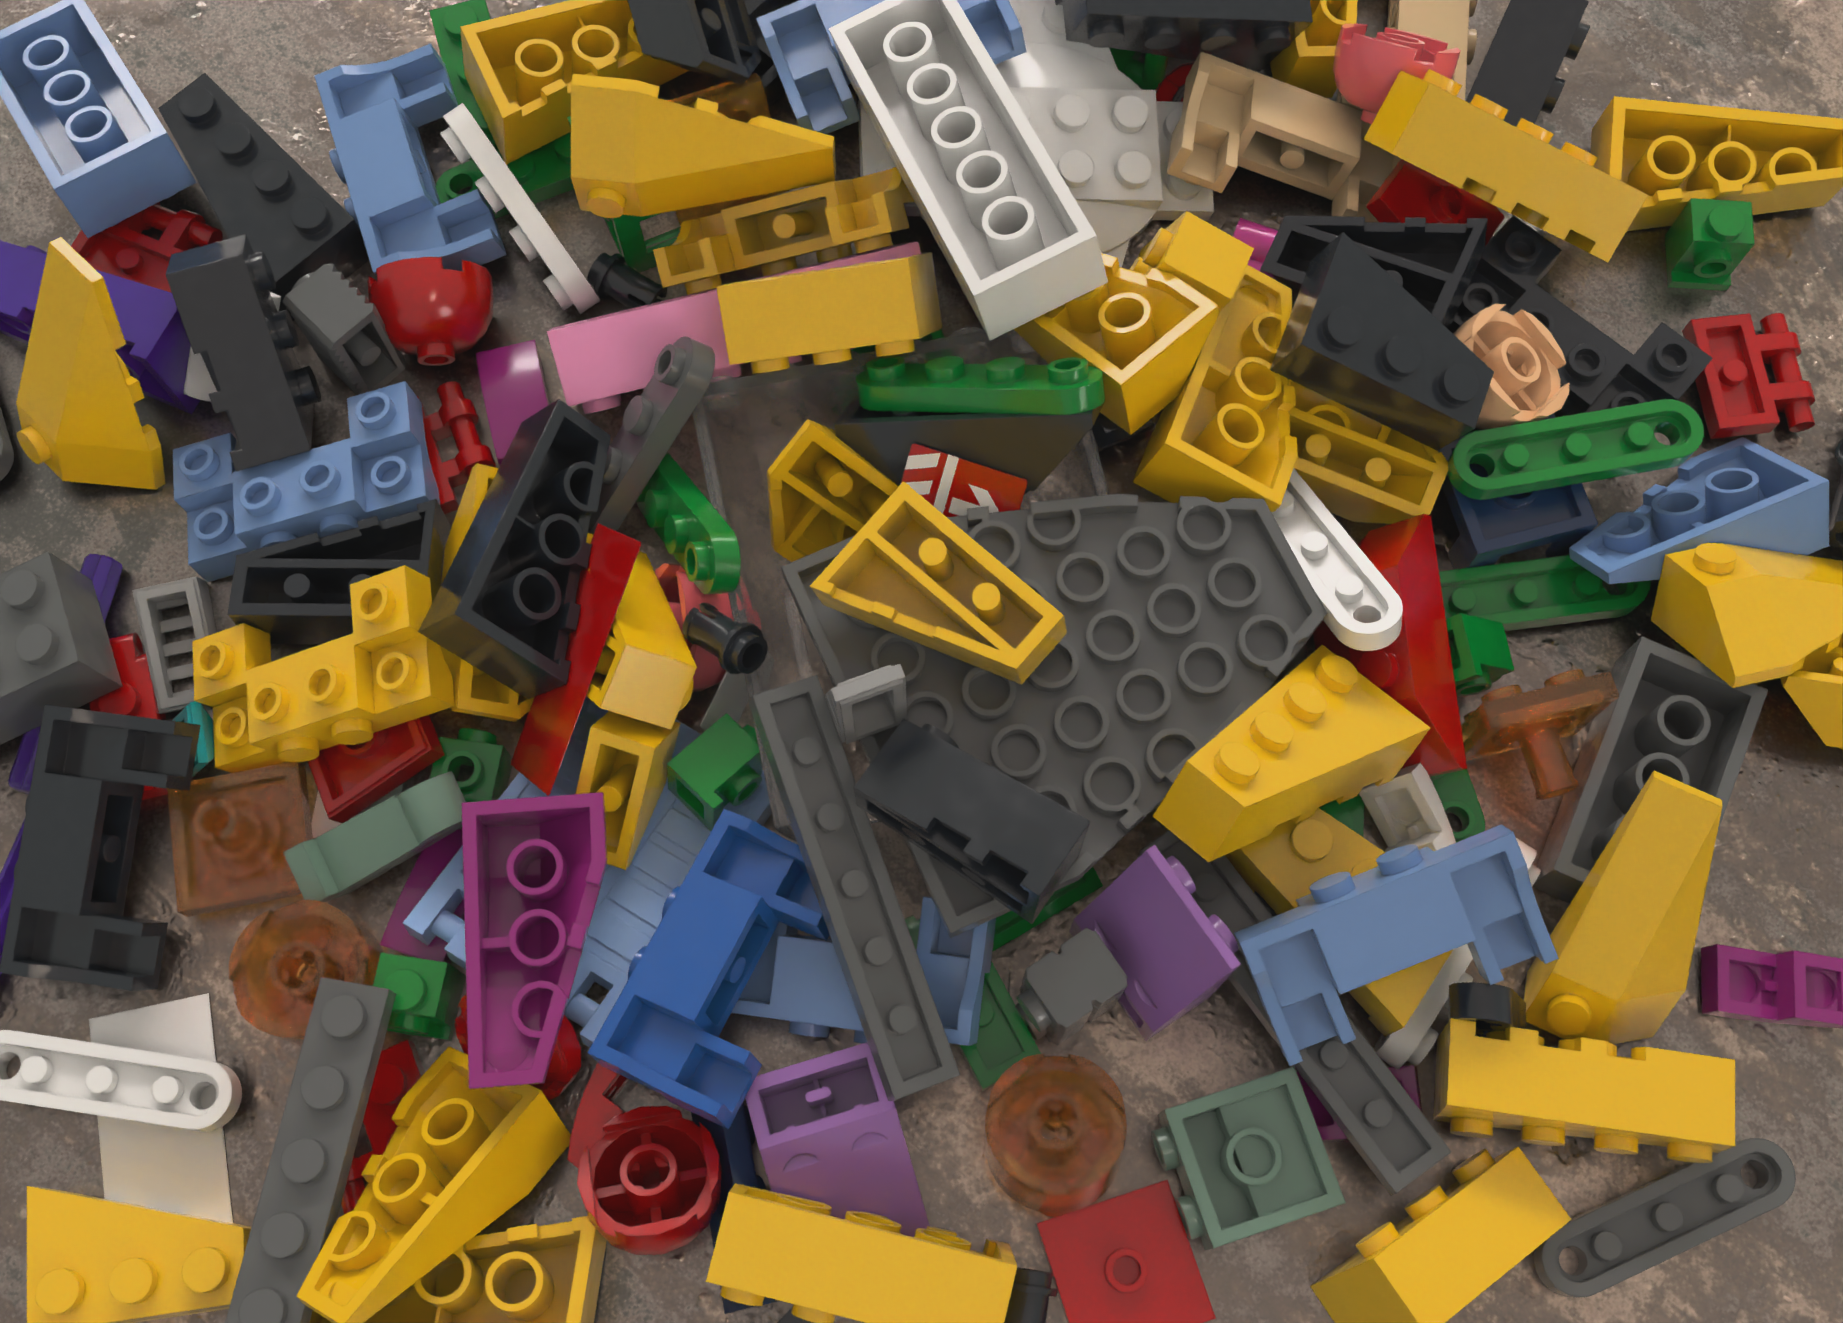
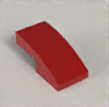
M597 1063L584 1090L570 1136L567 1160L578 1169L580 1157L586 1146H588L590 1151L594 1142H599L608 1132H603L602 1126L614 1116L626 1112L613 1100L630 1079L601 1066L599 1063Z

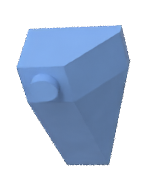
M1741 437L1687 460L1678 467V479L1667 487L1657 484L1653 485L1643 493V505L1635 511L1615 513L1569 547L1570 559L1608 584L1660 580L1665 554L1694 549L1704 543H1724L1809 555L1829 546V480Z

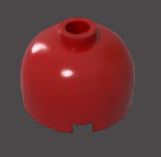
M442 257L402 259L378 267L376 269L377 281L370 276L367 280L369 302L374 303L382 317L390 342L397 350L417 356V361L423 365L440 366L454 362L455 354L471 349L483 338L493 316L492 276L487 268L471 261L462 260V271L443 269Z
M642 1106L614 1116L602 1126L603 1132L608 1131L599 1142H594L590 1151L588 1146H586L579 1160L577 1186L589 1221L612 1246L634 1255H662L689 1244L709 1225L720 1202L722 1167L719 1153L710 1131L701 1123L700 1127H698L693 1121L683 1118L680 1110L669 1106Z

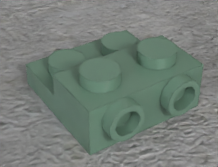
M1294 1066L1165 1109L1157 1115L1161 1128L1151 1131L1157 1157L1164 1171L1176 1168L1185 1196L1175 1199L1188 1239L1192 1240L1200 1237L1205 1250L1214 1249L1346 1203Z

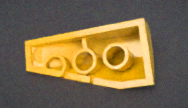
M60 237L49 242L16 401L22 429L17 432V439L23 451L35 464L39 465L44 462L62 481L156 490L166 484L162 448L156 429L149 424L141 426L134 403L145 398L139 380L130 376L125 363L115 351L126 345L104 278Z
M1704 543L1694 549L1665 554L1651 621L1732 688L1788 676L1803 667L1805 657L1815 650L1828 653L1839 645L1841 635L1843 634V561L1724 543Z
M1655 770L1652 772L1550 935L1559 959L1545 964L1536 957L1527 971L1524 993L1527 1023L1562 1039L1584 1037L1604 1040L1612 1044L1652 1038L1686 990L1722 811L1721 799Z

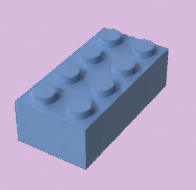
M62 0L0 30V96L53 189L87 238L115 226L134 214L197 183L168 133L84 0Z

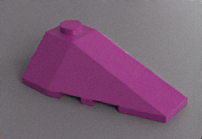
M603 792L462 803L469 1089L545 1083L607 867L605 799Z

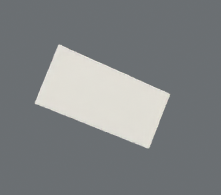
M209 993L89 1019L92 1043L216 1062ZM213 1084L207 1086L200 1095V1103L204 1109L209 1108L216 1100L217 1092ZM97 1115L104 1199L233 1223L223 1126L213 1131H195Z

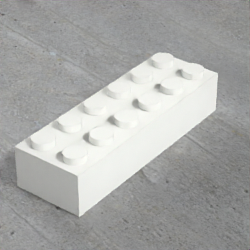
M885 0L829 28L850 83L990 341L1108 283L1096 233L957 0Z

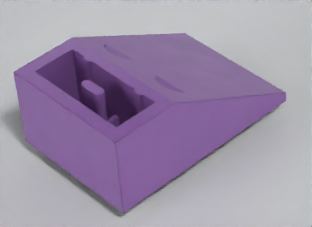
M1156 845L1147 849L1077 915L1069 930L1072 936H1075L1085 928L1096 931L1128 977L1126 979L1128 986L1118 1002L1145 1041L1211 997L1241 964L1233 954L1239 950V947L1230 929L1215 914L1207 918L1191 895L1196 891V887L1188 871L1174 856L1165 859Z
M868 1042L756 1076L745 1099L771 1191L823 1202L832 1207L830 1216L841 1219L845 1218L846 1211H864L886 1216L890 1220L902 1225L900 1234L914 1237L917 1228L926 1229L927 1226H930L895 1103L887 1099Z

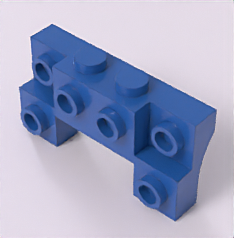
M723 809L681 886L674 888L668 895L662 910V920L649 944L642 947L634 956L628 970V981L588 1051V1054L601 1066L661 1093L669 1102L722 1127L730 1128L762 1064L750 1051L719 1038L725 1023L779 922L825 941L830 936L798 844L781 837L750 818Z

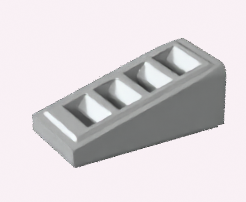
M197 576L132 590L159 714L180 711L190 702H196L194 701V689L173 693L172 681L193 676V663L170 668L168 657L193 652L192 641L216 633L207 581ZM188 604L190 615L163 620L162 610ZM193 627L195 638L166 644L165 633Z
M901 664L895 666L887 665L838 683L825 694L842 743L846 742L848 744L899 725L903 719H907L906 676Z

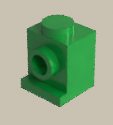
M1696 198L1689 200L1665 234L1668 288L1727 291L1729 289L1732 272L1755 244L1752 203L1747 201Z
M1463 613L1446 619L1457 696H1469L1490 689L1492 683L1498 681L1503 675L1515 671L1502 622Z
M725 713L667 763L668 789L710 831H712L723 808L729 802L733 806L740 805L756 791L762 781L760 776L762 774V763L767 759V755L759 732L748 724L742 728L732 717Z
M461 728L459 729L457 739L439 737L445 755L433 763L430 779L447 772H453L466 802L498 800L509 784L512 756L503 745L496 744L498 739L496 735L479 729ZM461 765L474 766V773L469 779L458 781Z
M381 953L373 986L390 989L396 993L386 1032L452 1042L455 1019L458 1015V1005L461 1001L466 975L447 962Z

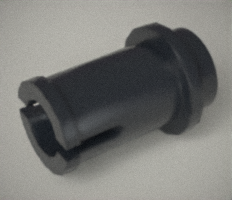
M607 253L600 254L588 272L587 281L594 287V292L599 298H604L608 295L630 309L660 302L662 300L657 299V297L665 298L667 295V287L663 288L662 284L654 282L625 265L624 257L618 253L612 256Z
M709 603L699 604L701 612L695 607L690 610L683 623L682 632L684 638L716 656L724 670L730 674H750L762 665L767 655L768 645L762 631L757 626L745 622L739 624L719 612L717 608Z
M1017 1267L1004 1323H1046L1049 1297H1057L1058 1289L1051 1288L1053 1273Z

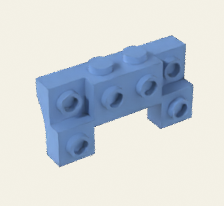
M799 0L756 18L800 127L828 134L860 121L859 113L848 87L851 83L829 28L885 0ZM957 0L995 65L1027 52L1022 27L1009 0Z
M431 43L387 61L365 65H339L315 75L336 147L329 151L330 159L337 175L344 184H347L350 197L344 199V206L346 211L355 219L361 231L370 264L376 276V269L378 267L402 259L442 257V264L445 269L462 271V260L483 265L507 255L492 208L478 189L444 203L440 202L418 127L443 117V115L457 107L458 103L445 63Z
M403 381L347 398L350 438L317 447L307 452L236 471L229 453L235 450L236 438L231 432L173 449L174 500L187 512L188 564L202 578L210 582L234 574L236 555L313 533H318L320 538L347 531L357 528V521L377 516L380 521L417 511L416 504L437 499L440 505L439 489L433 474L426 445L422 403L407 382Z
M1501 824L1437 851L1431 850L1428 846L1419 849L1415 844L1397 847L1380 855L1376 859L1377 867L1351 877L1350 872H1338L1325 876L1310 885L1311 894L1296 899L1298 907L1234 933L1256 985L1257 993L1289 1066L1303 1061L1299 1050L1334 1036H1338L1342 1044L1356 1039L1337 991L1341 995L1465 944L1469 947L1479 974L1490 985L1504 980L1501 969L1536 956L1545 964L1559 959L1539 910L1531 886L1527 864L1513 831Z
M923 897L918 944L915 950L948 1042L951 1044L966 1046L976 1044L985 973H990L996 918L950 938L932 898ZM779 922L731 1013L790 1021L789 1033L803 1036L829 1037L830 1027L855 1030L854 1042L866 1043L867 1039L831 938L825 941L815 936L798 934V929Z

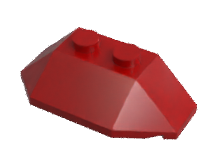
M1421 514L1371 530L1358 544V547L1396 591L1402 601V627L1398 638L1389 646L1379 650H1356L1340 642L1324 621L1313 633L1315 651L1321 645H1324L1335 655L1347 659L1361 675L1431 727L1401 769L1421 763L1429 777L1465 770L1467 769L1432 519L1430 515Z

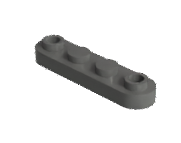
M684 336L679 338L673 345H666L660 352L655 363L654 375L641 396L637 395L629 402L624 413L623 425L609 446L598 511L590 517L588 533L594 535L598 523L615 531L621 526L710 384L715 367V354L710 346Z
M1749 1138L1735 1141V1147L1720 1153L1712 1152L1711 1163L1690 1162L1571 1218V1221L1534 1250L1536 1272L1544 1285L1558 1295L1573 1298L1595 1295L1783 1205L1790 1198L1795 1187L1796 1175L1793 1163L1780 1146L1767 1139ZM1745 1163L1753 1166L1757 1172L1758 1180L1753 1188L1746 1185L1741 1176V1169ZM1566 1247L1573 1250L1578 1258L1577 1270L1571 1275L1566 1273L1559 1263L1560 1253Z

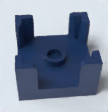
M1552 414V415H1550L1549 417H1547L1546 419L1556 418V417H1555L1554 414ZM1465 435L1438 450L1443 453L1447 461L1457 443ZM1469 465L1474 474L1480 477L1488 476L1487 471L1481 465ZM1448 474L1442 484L1460 536L1448 552L1453 570L1494 565L1502 555L1550 544L1545 551L1547 558L1569 553V547L1590 533L1598 525L1582 483L1486 500L1472 499L1461 494L1451 484Z

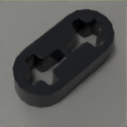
M1476 982L1454 983L1449 985L1448 1022L1450 1018L1475 1021V1036L1486 1037L1488 1032L1505 1031V1028L1508 1027L1526 1029V1003L1509 987Z

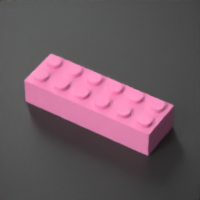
M918 241L902 242L759 278L849 266L870 261L876 262L921 254ZM717 288L553 327L547 331L566 403L568 406L582 403L584 414L620 406L622 393L642 388L644 391L654 375L655 363L662 349L668 344L673 345L679 338L684 336L708 345L713 349L715 367L710 383L742 375L740 364L729 365ZM801 355L789 357L790 364L802 361Z

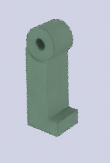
M447 772L421 782L399 795L388 798L314 839L301 842L283 852L307 907L309 908L352 893L462 827V803L466 801L453 772Z

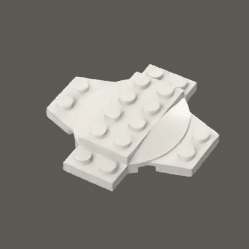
M1009 0L1022 27L1027 52L996 64V67L1096 233L1101 253L1117 257L1119 267H1122L1129 241L1139 236L1151 220L1175 221L1188 211L1200 219L1208 221L1214 213L1213 190L1189 184L1183 179L1166 174L1171 136L1181 118L1183 102L1156 101V90H1142L1128 76L1118 70L1109 47L1097 48L1085 43L1066 41L1063 5H1056L1055 0ZM859 99L858 113L860 121H858L861 177L889 170L896 166ZM915 202L904 204L907 216H921L924 220Z

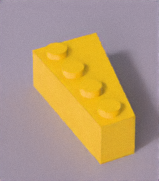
M568 0L460 27L464 75L506 165L571 132L567 117L571 116V81L573 74L632 79L660 86L689 71L642 53L628 0Z
M1428 69L1423 80L1400 70L1364 140L1609 262L1646 200L1647 194L1593 167L1598 159L1595 155L1566 141L1561 150L1550 145L1549 142L1554 134L1523 118L1520 119L1516 127L1503 121L1509 110L1478 94L1474 95L1470 103L1457 97L1462 85L1431 69Z
M1614 96L1592 128L1590 153L1598 157L1593 167L1648 195L1627 231L1672 226L1691 198L1751 202L1752 215L1824 206L1843 188L1842 118Z
M1321 645L1186 761L1153 817L1207 862H1211L1269 836L1276 826L1292 820L1296 824L1313 816L1320 806L1334 800L1339 804L1356 797L1365 786L1374 783L1378 787L1392 781L1431 727L1361 675L1347 659L1335 655L1324 645Z
M1318 808L1313 816L1296 824L1292 820L1276 826L1269 836L1225 856L1251 890L1257 892L1275 913L1279 915L1298 907L1296 899L1311 894L1309 887L1315 881L1338 872H1350L1351 877L1373 869L1378 866L1376 859L1385 852ZM1453 950L1348 992L1370 1015L1368 1019L1386 1037L1405 1027Z
M1450 1018L1437 1038L1433 1120L1450 1122V1133L1492 1138L1493 1127L1522 1130V1142L1546 1146H1565V1135L1594 1139V1150L1614 1154H1638V1144L1667 1147L1668 1159L1694 1163H1711L1712 1152L1720 1153L1735 1147L1734 1059L1652 1047H1635L1631 1049V1058L1617 1056V1045L1604 1040L1584 1037L1559 1040L1558 1048L1544 1046V1038L1538 1036L1539 1031L1508 1027L1505 1028V1031L1488 1032L1486 1037L1475 1036V1021Z
M736 1183L728 1193L706 1282L722 1286L720 1296L725 1299L750 1306H762L764 1297L793 1304L791 1313L794 1316L814 1323H834L836 1315L864 1323L1005 1322L1017 1270V1263L1009 1243L986 1239L983 1252L970 1250L971 1243L957 1237V1233L950 1230L927 1226L926 1229L917 1228L914 1237L900 1234L901 1224L882 1215L864 1211H846L845 1218L841 1219L830 1216L832 1207L823 1202Z
M588 1216L572 1218V1221L543 1226H538L537 1224L507 1228V1231L474 1236L364 1323H594L607 1240L589 1221ZM312 1311L310 1323H332L320 1314Z

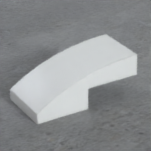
M1421 763L1400 769L1390 782L1378 787L1372 783L1363 787L1359 792L1388 846L1384 852L1410 844L1417 845L1419 849L1428 846L1431 850L1437 851L1456 843L1441 800L1431 778Z

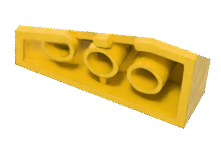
M573 74L571 180L580 210L590 211L604 218H617L622 215L643 217L835 181L834 136L765 116L754 117L747 123L734 120L717 112L719 103L702 98H697L694 108L658 98L660 86L639 80Z
M1101 253L1108 283L1014 330L1048 364L1062 358L1077 357L1086 359L1088 366L1100 369L1103 373L1105 402L1100 412L1132 435L1179 396L1219 316V307L1215 302L1171 273L1152 268L1148 275L1119 267L1117 257Z
M1249 265L1246 266L1232 300L1219 313L1179 396L1163 409L1151 434L1133 483L1171 503H1178L1180 496L1206 497L1213 502H1226L1232 498L1264 499L1271 512H1275L1281 506L1298 457L1297 437L1290 436V410L1296 405L1295 387L1289 386V379L1271 371L1270 368L1292 312L1291 288Z
M448 1046L400 1101L392 1116V1120L398 1127L383 1155H371L361 1174L368 1182L353 1211L337 1219L296 1297L305 1306L332 1323H364L526 1197L569 1146L571 1136L540 1089L531 1085L469 1089L468 1055Z

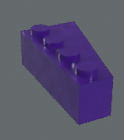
M0 240V333L28 345L47 252L32 245H27L24 248ZM96 270L104 278L126 345L115 351L125 363L130 376L139 380L143 394L192 414L200 400L184 394L191 345L172 293Z

